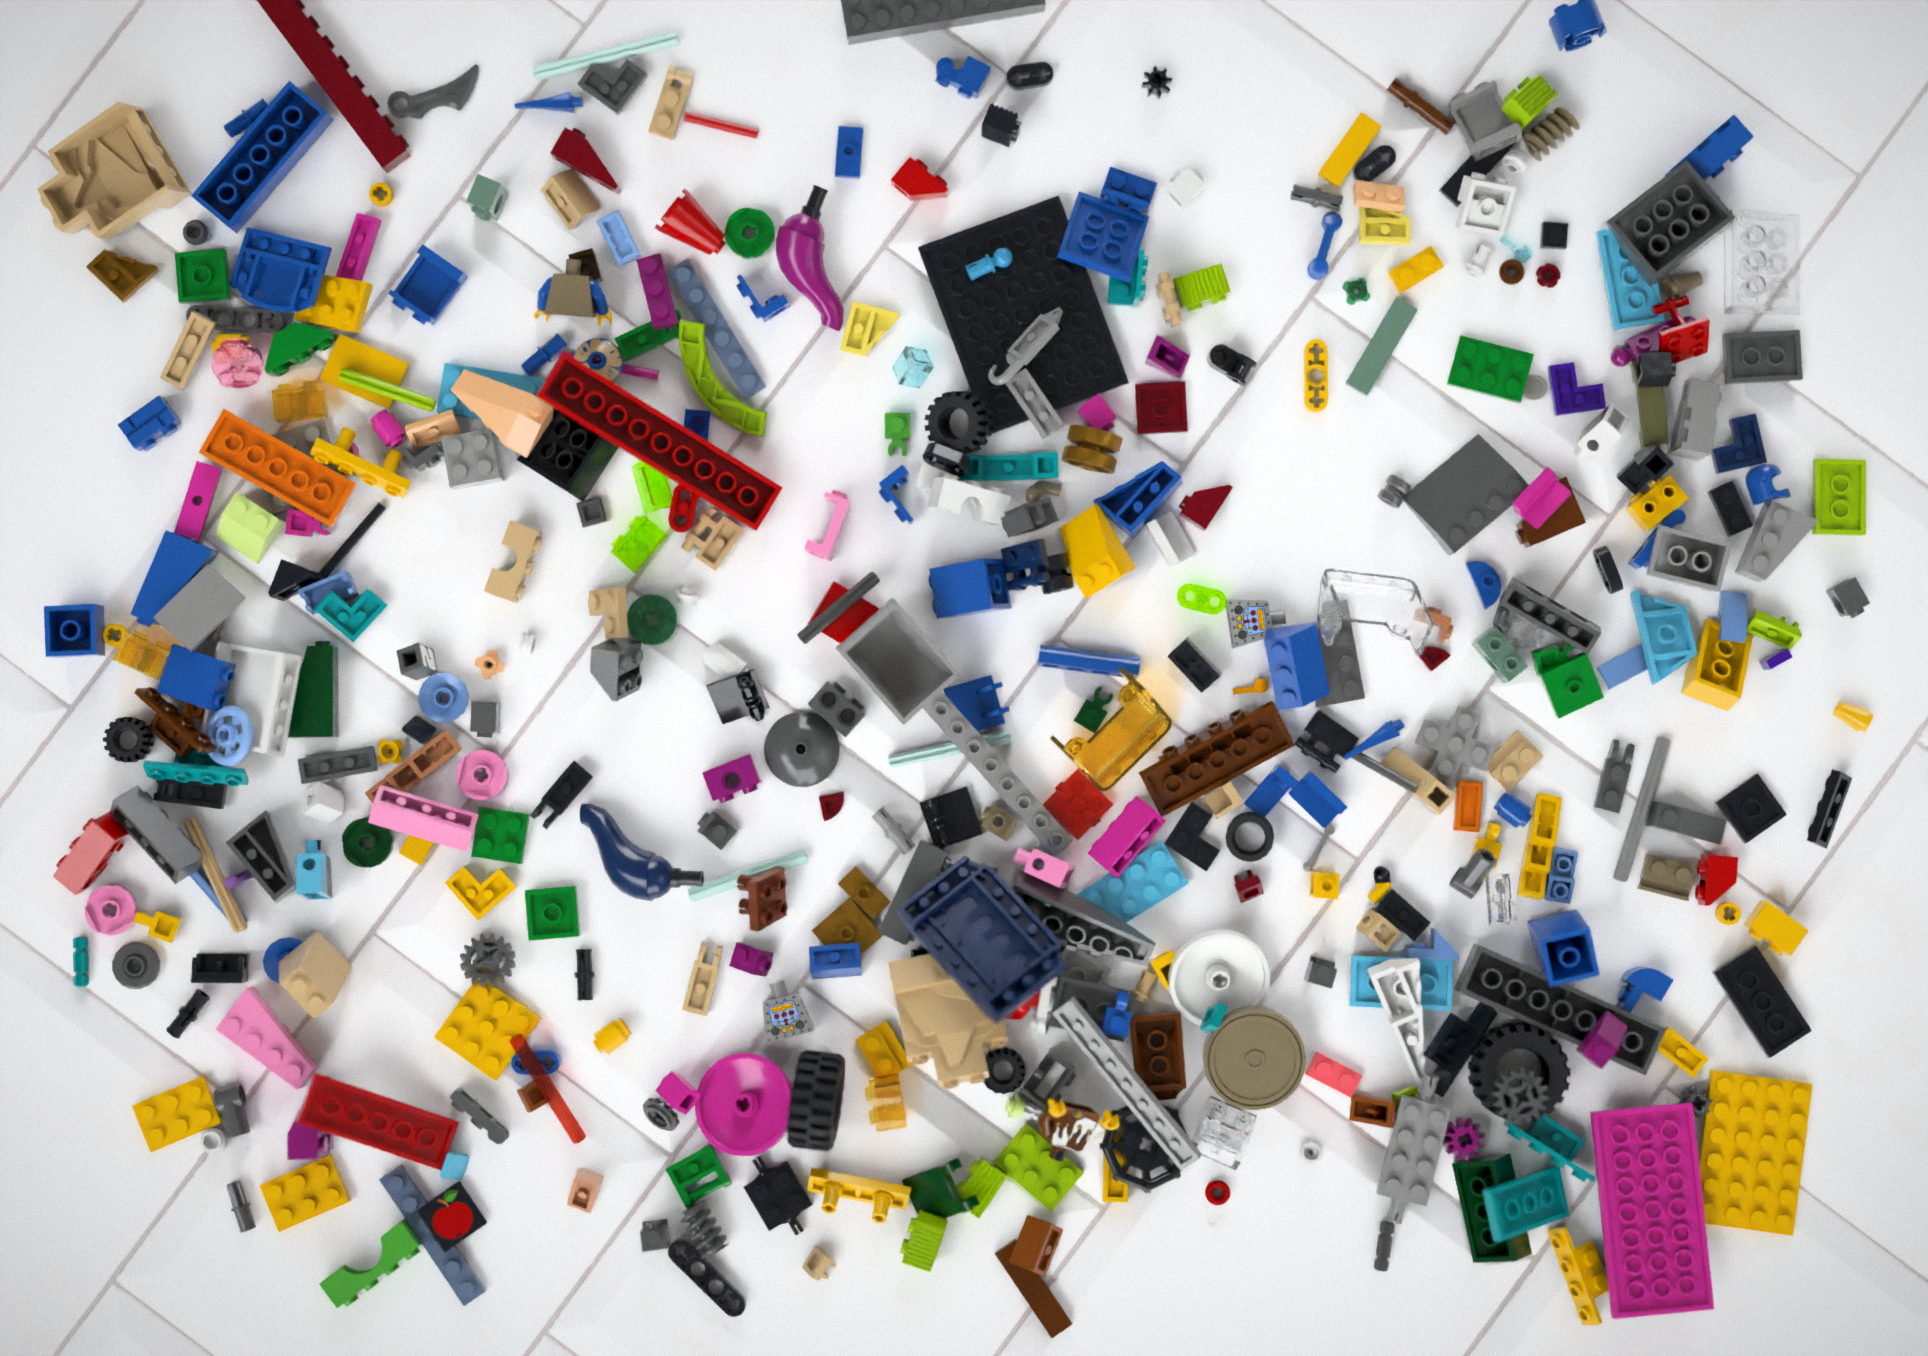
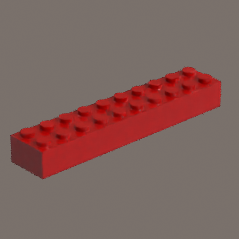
M564 352L559 356L535 396L752 530L757 531L783 488Z

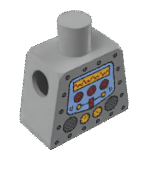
M1230 599L1225 601L1232 649L1262 640L1265 637L1266 629H1271L1275 625L1286 624L1284 609L1270 611L1267 600Z
M784 980L769 984L773 998L763 1001L766 1043L814 1031V1024L799 992L787 994Z

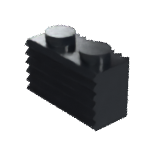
M993 103L990 104L982 123L981 137L1009 147L1012 141L1016 143L1022 122L1018 121L1017 112L1013 114V111L1004 110L1003 107L999 108L998 105L994 106Z

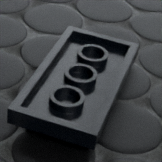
M1752 945L1711 972L1767 1058L1773 1057L1812 1031L1756 945Z

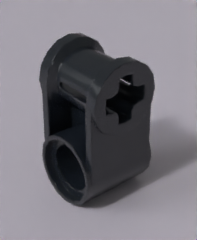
M1223 344L1214 346L1206 357L1207 363L1212 369L1241 386L1246 385L1248 374L1257 365L1253 359ZM1215 351H1220L1225 355L1224 363H1217L1214 360L1213 354Z

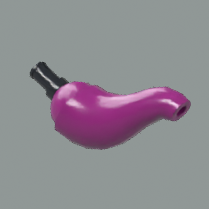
M813 185L806 206L803 205L801 213L793 214L786 219L782 226H779L776 238V256L779 267L787 280L820 313L821 324L840 332L843 325L844 308L824 268V230L819 221L822 214L820 210L828 190Z

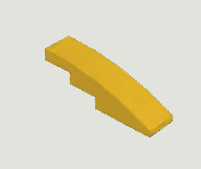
M1536 793L1523 852L1516 896L1539 901L1544 898L1546 878L1550 872L1552 851L1556 845L1562 797Z

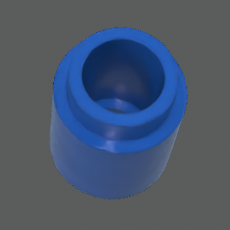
M1506 792L1493 807L1498 811L1497 815L1515 828L1519 825L1524 827L1532 818V815L1529 813L1532 808L1513 794L1509 795Z

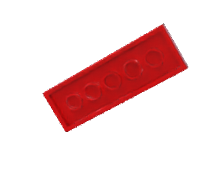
M315 1072L296 1119V1122L438 1170H442L446 1155L449 1152L459 1125V1121Z

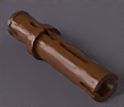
M1395 78L1386 90L1403 102V106L1406 109L1408 107L1443 132L1444 135H1447L1456 123L1419 96L1417 90H1411L1399 81L1398 78Z

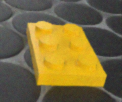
M324 275L315 306L296 312L294 320L310 325L360 333L373 285L364 281Z
M205 1075L132 1105L150 1152L223 1123L222 1116L215 1106L214 1096Z
M332 1154L259 1185L278 1232L351 1201Z

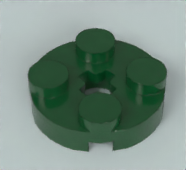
M364 817L351 822L344 830L342 835L343 852L347 860L353 865L372 868L381 865L389 858L393 850L395 838L390 829L368 823L369 817ZM371 836L374 846L364 849L362 847L364 845L362 838H369Z

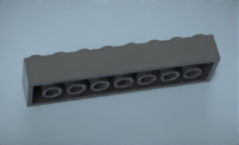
M841 0L848 45L1041 13L1045 12L1046 2L1045 0Z
M1475 943L1453 989L1578 1046L1607 1010L1628 1027L1618 1050L1610 1060L1645 1076L1666 1031L1665 1028L1570 985L1561 984L1549 987L1543 973Z

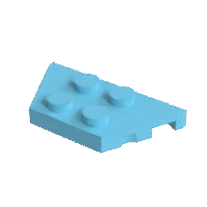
M1633 590L1630 593L1650 682L1651 685H1656L1694 658L1698 653L1686 606L1669 603L1659 597L1651 598L1640 594L1641 591Z

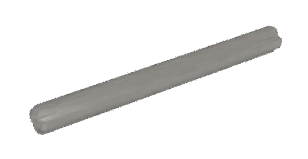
M1656 738L1613 878L1618 881H1628L1671 744V740L1668 738Z

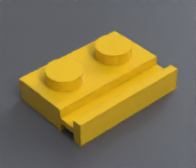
M887 1020L855 1039L881 1083L913 1064L912 1062L908 1063L906 1052Z

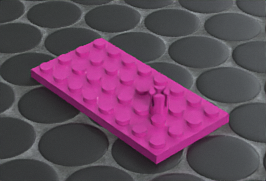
M1686 1102L1590 1111L1611 1318L1624 1319L1714 1310L1693 1103Z

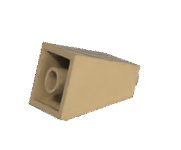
M317 930L279 961V984L315 1019L334 1004L352 965Z

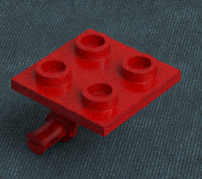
M1687 295L1675 299L1670 297L1665 299V302L1652 306L1655 316L1669 312L1675 327L1660 332L1659 351L1671 352L1672 362L1676 364L1708 352L1709 317L1706 316L1685 323L1677 308L1690 304Z

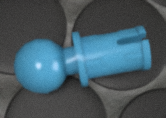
M998 248L994 252L993 257L990 258L988 254H985L984 258L966 265L965 268L971 281L989 272L995 273L994 267L996 266L1002 268L1009 266L1013 256L1007 248Z

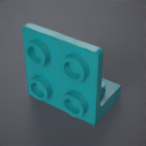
M1139 249L1129 282L1109 277L1107 305L1137 307L1139 301H1143L1146 281H1142V276L1146 275L1149 256H1144L1145 249Z

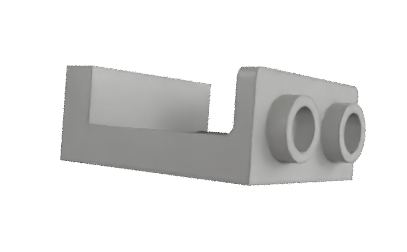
M1495 80L1489 83L1482 82L1473 91L1466 94H1457L1449 102V113L1456 122L1455 124L1475 162L1520 141L1522 138V129L1519 123H1514L1501 110L1504 102L1497 91Z

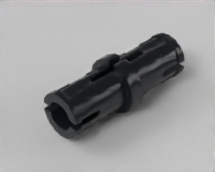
M576 949L577 972H574V977L577 978L578 1001L593 1000L592 977H595V972L592 971V949Z
M197 989L186 1005L179 1008V1014L169 1027L166 1028L167 1033L179 1039L189 1024L197 1020V1014L207 1001L210 1000L209 995Z

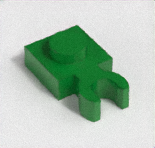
M1565 643L1558 649L1556 644H1552L1531 651L1536 675L1539 676V672L1575 656L1568 657V652L1571 649H1575V647Z

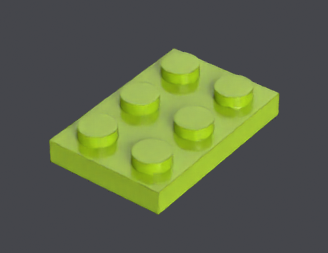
M1813 460L1812 518L1819 521L1812 528V535H1866V460Z
M1026 1122L993 1162L1052 1212L1084 1174V1171L1066 1156L1062 1162L1050 1158L1049 1154L1052 1145L1045 1141L1041 1134Z

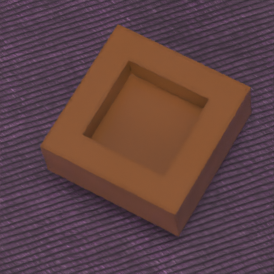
M541 1077L516 1090L528 1113L535 1111L552 1100Z

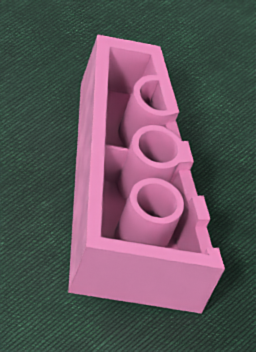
M254 986L246 988L217 1026L216 1030L296 1090L305 1087L314 1072L319 1068V1065L302 1044L294 1038L289 1028L280 1021L271 1006L262 999Z

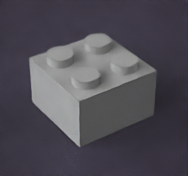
M491 429L441 437L449 486L452 489L458 490L504 481L497 437Z

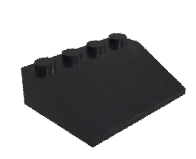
M553 408L552 421L529 456L526 458L520 455L517 461L584 502L618 447Z

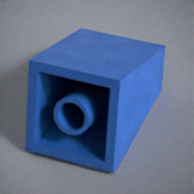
M984 558L929 569L928 581L934 598L932 608L937 619L1012 609L1009 590L1006 586L1008 581L1003 559Z
M1577 909L1527 921L1532 946L1549 987L1600 975L1591 929Z

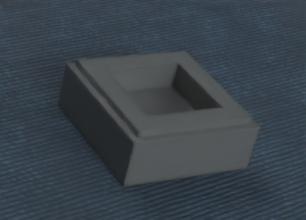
M601 497L576 503L583 528L608 522Z

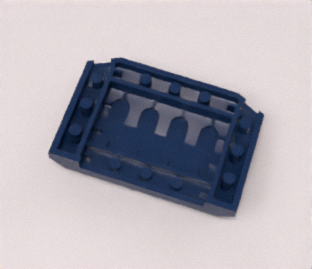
M963 856L896 908V913L904 926L986 1017L998 1024L1066 969V963L1062 957L1059 939L998 873L987 864L982 863L981 865L969 860V857Z

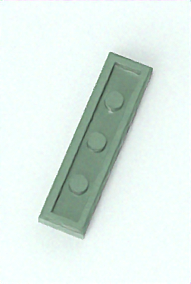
M1398 297L1394 299L1345 382L1347 386L1364 396L1369 394L1416 314L1417 308Z

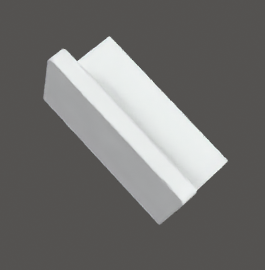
M1170 511L1145 525L1169 569L1195 555L1193 547L1173 512Z

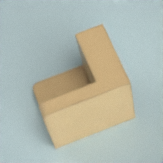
M1230 781L1204 796V801L1216 819L1223 817L1244 803Z

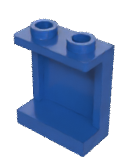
M422 244L417 251L419 256L396 289L394 291L390 290L388 294L394 298L391 303L403 311L407 307L414 312L412 317L423 325L428 322L434 326L468 276Z
M172 644L156 692L207 710L217 711L226 703L227 691L235 677L236 664L197 651L191 653L185 646Z

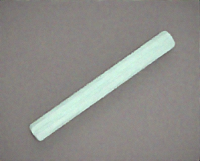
M1009 730L981 735L991 747L1007 744L1012 741ZM953 742L892 754L888 756V761L891 768H897L957 755L962 752Z
M801 849L703 883V887H690L687 889L688 896L692 902L731 890L738 885H743L737 883L738 877L741 874L757 877L776 866L783 867L786 871L809 862L805 849Z

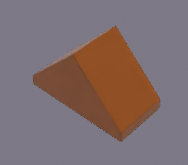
M1352 1095L1349 1120L1393 1128L1396 1102L1390 1098Z

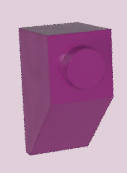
M1606 1010L1575 1051L1595 1067L1603 1069L1618 1050L1628 1027Z

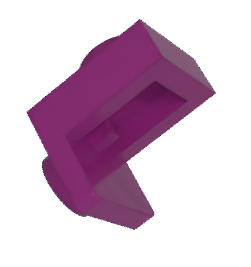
M736 942L729 966L752 975L766 977L772 966L774 953Z

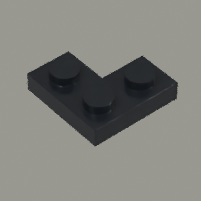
M1191 801L1164 844L1204 871H1207L1220 850L1199 836L1213 815Z

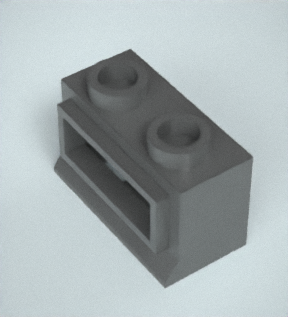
M1050 497L1021 504L1004 512L1005 516L1001 518L1002 527L1008 538L1037 531L1059 521Z
M1050 1049L1021 1089V1093L1045 1109L1049 1097L1060 1100L1062 1095L1059 1092L1064 1085L1069 1087L1076 1077V1074L1073 1072L1076 1068ZM1058 1062L1066 1069L1046 1097L1042 1098L1034 1091L1054 1063Z

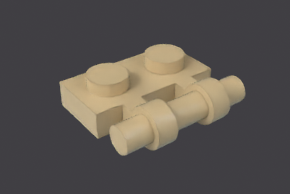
M1168 271L1159 273L1158 284H1155L1158 298H1163L1165 308H1162L1165 323L1169 322L1171 328L1181 326L1183 322L1180 314L1181 308L1175 296L1173 280H1171Z
M709 506L704 514L701 513L698 517L699 522L692 532L686 534V540L681 548L689 553L693 546L696 545L700 549L694 557L714 571H717L745 530L724 515L716 523L712 519L718 511ZM708 526L713 531L704 542L699 538Z

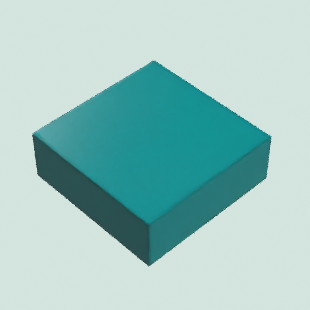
M1220 1002L1208 1007L1200 1029L1205 1033L1218 1029L1227 1006Z

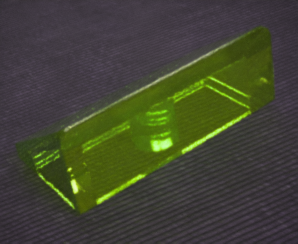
M643 462L633 465L631 468L645 514L669 508L672 495L666 477Z

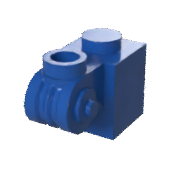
M968 55L963 67L956 70L954 69L953 60L944 57L939 59L936 64L937 77L935 82L945 88H948L949 85L955 87L958 90L957 93L964 98L970 99L973 97L977 99L991 73V67Z

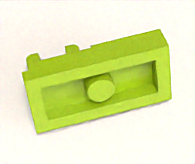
M1756 610L1747 621L1748 633L1789 650L1802 637L1801 629H1798L1799 623L1795 621L1792 625L1786 624V617L1784 616L1777 619L1767 613Z

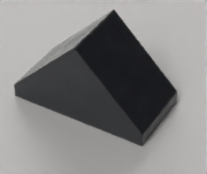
M281 559L268 593L272 598L285 601L298 594V589L325 578L323 574Z

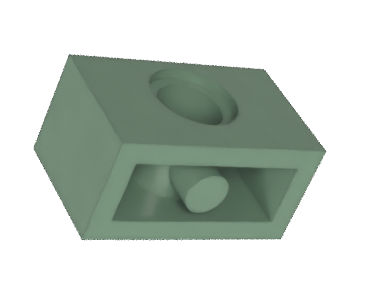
M477 174L466 202L479 219L489 222L491 218L498 221L509 193L501 183Z
M1497 627L1490 628L1471 644L1503 683L1510 682L1528 667L1527 663Z

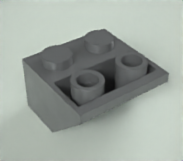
M626 638L608 639L591 647L590 673L612 701L617 702L640 689L642 684V675L640 674V666L643 660L642 641Z

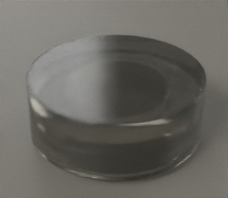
M1530 375L1527 378L1523 396L1531 401L1539 400L1547 392V383L1539 375Z

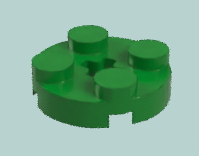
M741 208L728 218L725 228V240L734 254L744 259L758 258L766 254L775 241V228L772 220L764 211ZM747 227L751 230L755 228L757 230L754 233L755 238L745 239L743 237L746 234L744 229Z

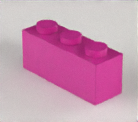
M1136 795L1132 801L1126 804L1123 812L1117 819L1110 823L1100 839L1093 843L1092 848L1087 854L1115 878H1118L1166 820Z

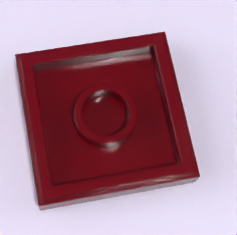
M1185 381L1135 384L1137 435L1188 432Z

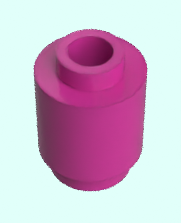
M384 409L371 418L373 430L386 447L392 446L396 448L405 441L406 431L393 413H389L387 409Z

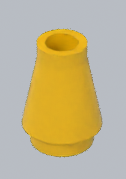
M1840 701L1832 714L1858 732L1860 730L1864 733L1874 714L1869 713V709L1845 704Z

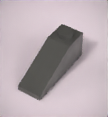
M1652 801L1646 826L1718 845L1721 844L1726 820L1659 801Z

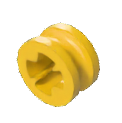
M378 182L372 185L369 190V197L375 205L386 207L392 203L394 194L387 184ZM379 189H383L387 193V197L383 196L384 200L382 201L375 196L376 192L379 193Z
M111 624L104 629L103 639L110 646L121 647L127 643L129 632L122 625ZM113 630L121 631L122 635H119L121 637L119 641L111 640L110 635H113L111 633Z
M1722 902L1716 907L1715 916L1720 923L1733 925L1740 920L1741 910L1735 903ZM1725 907L1727 909H1733V911L1731 912V919L1723 918V915L1725 914V911L1723 909Z

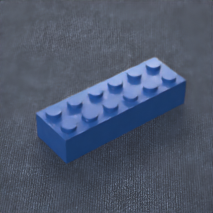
M288 81L191 196L238 234L334 119L291 81Z

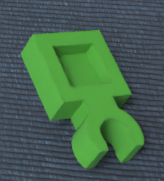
M885 413V439H892L888 446L890 457L893 456L892 451L894 447L902 448V456L905 457L907 454V448L903 443V439H910V413Z

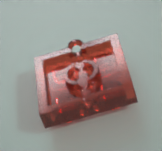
M1078 769L1064 783L1061 781L1054 788L1056 791L1042 804L1077 840L1092 826L1095 827L1101 821L1100 818L1114 805Z

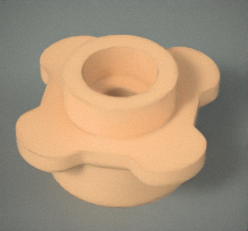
M489 650L485 656L475 659V666L480 668L482 677L487 680L491 679L492 675L503 672L505 669L504 663L497 657L498 653L495 650ZM489 662L492 663L491 667H488L487 665Z

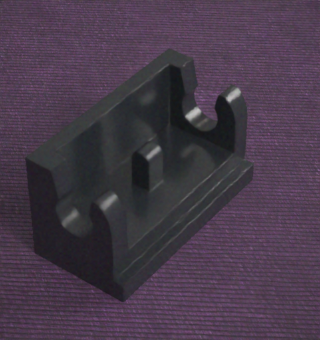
M1188 637L1167 656L1201 693L1222 674Z
M198 953L196 957L192 958L191 983L248 982L249 954Z

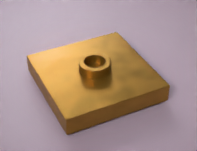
M850 897L811 930L823 945L860 943V954L865 952L883 936L878 933L879 930Z

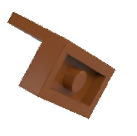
M1027 1215L1009 1262L1039 1276L1046 1277L1063 1229L1051 1222Z

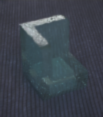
M905 346L892 369L899 385L921 388L933 370L934 365L927 350Z

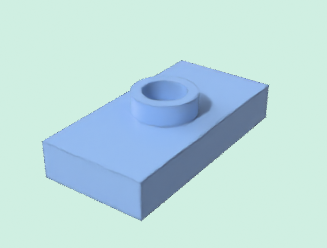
M619 210L596 221L619 267L641 257Z

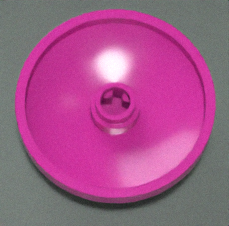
M738 1053L717 1061L704 1074L697 1089L702 1096L695 1103V1114L705 1138L720 1151L735 1156H753L774 1147L787 1133L788 1109L792 1089L787 1075L775 1062L758 1054Z

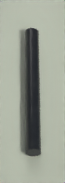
M378 502L318 573L323 574L324 578H327L387 508Z

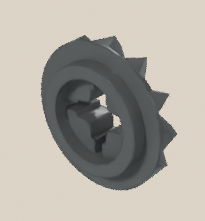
M648 1098L644 1102L643 1111L645 1116L657 1128L673 1131L680 1123L678 1114L672 1110V1107L666 1104V1101L661 1102L659 1098Z

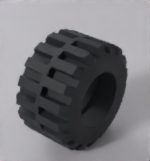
M951 391L943 393L942 397H936L933 400L935 405H929L927 409L930 411V415H925L924 419L928 420V425H925V431H930V435L927 437L929 441H935V443L963 454L977 452L981 449V445L987 444L988 440L986 437L992 435L993 431L989 430L990 426H994V420L989 418V416L993 415L992 410H987L988 403L981 401V396L972 394V392ZM958 408H961L966 413L969 420L967 432L961 438L954 435L950 428L951 415Z

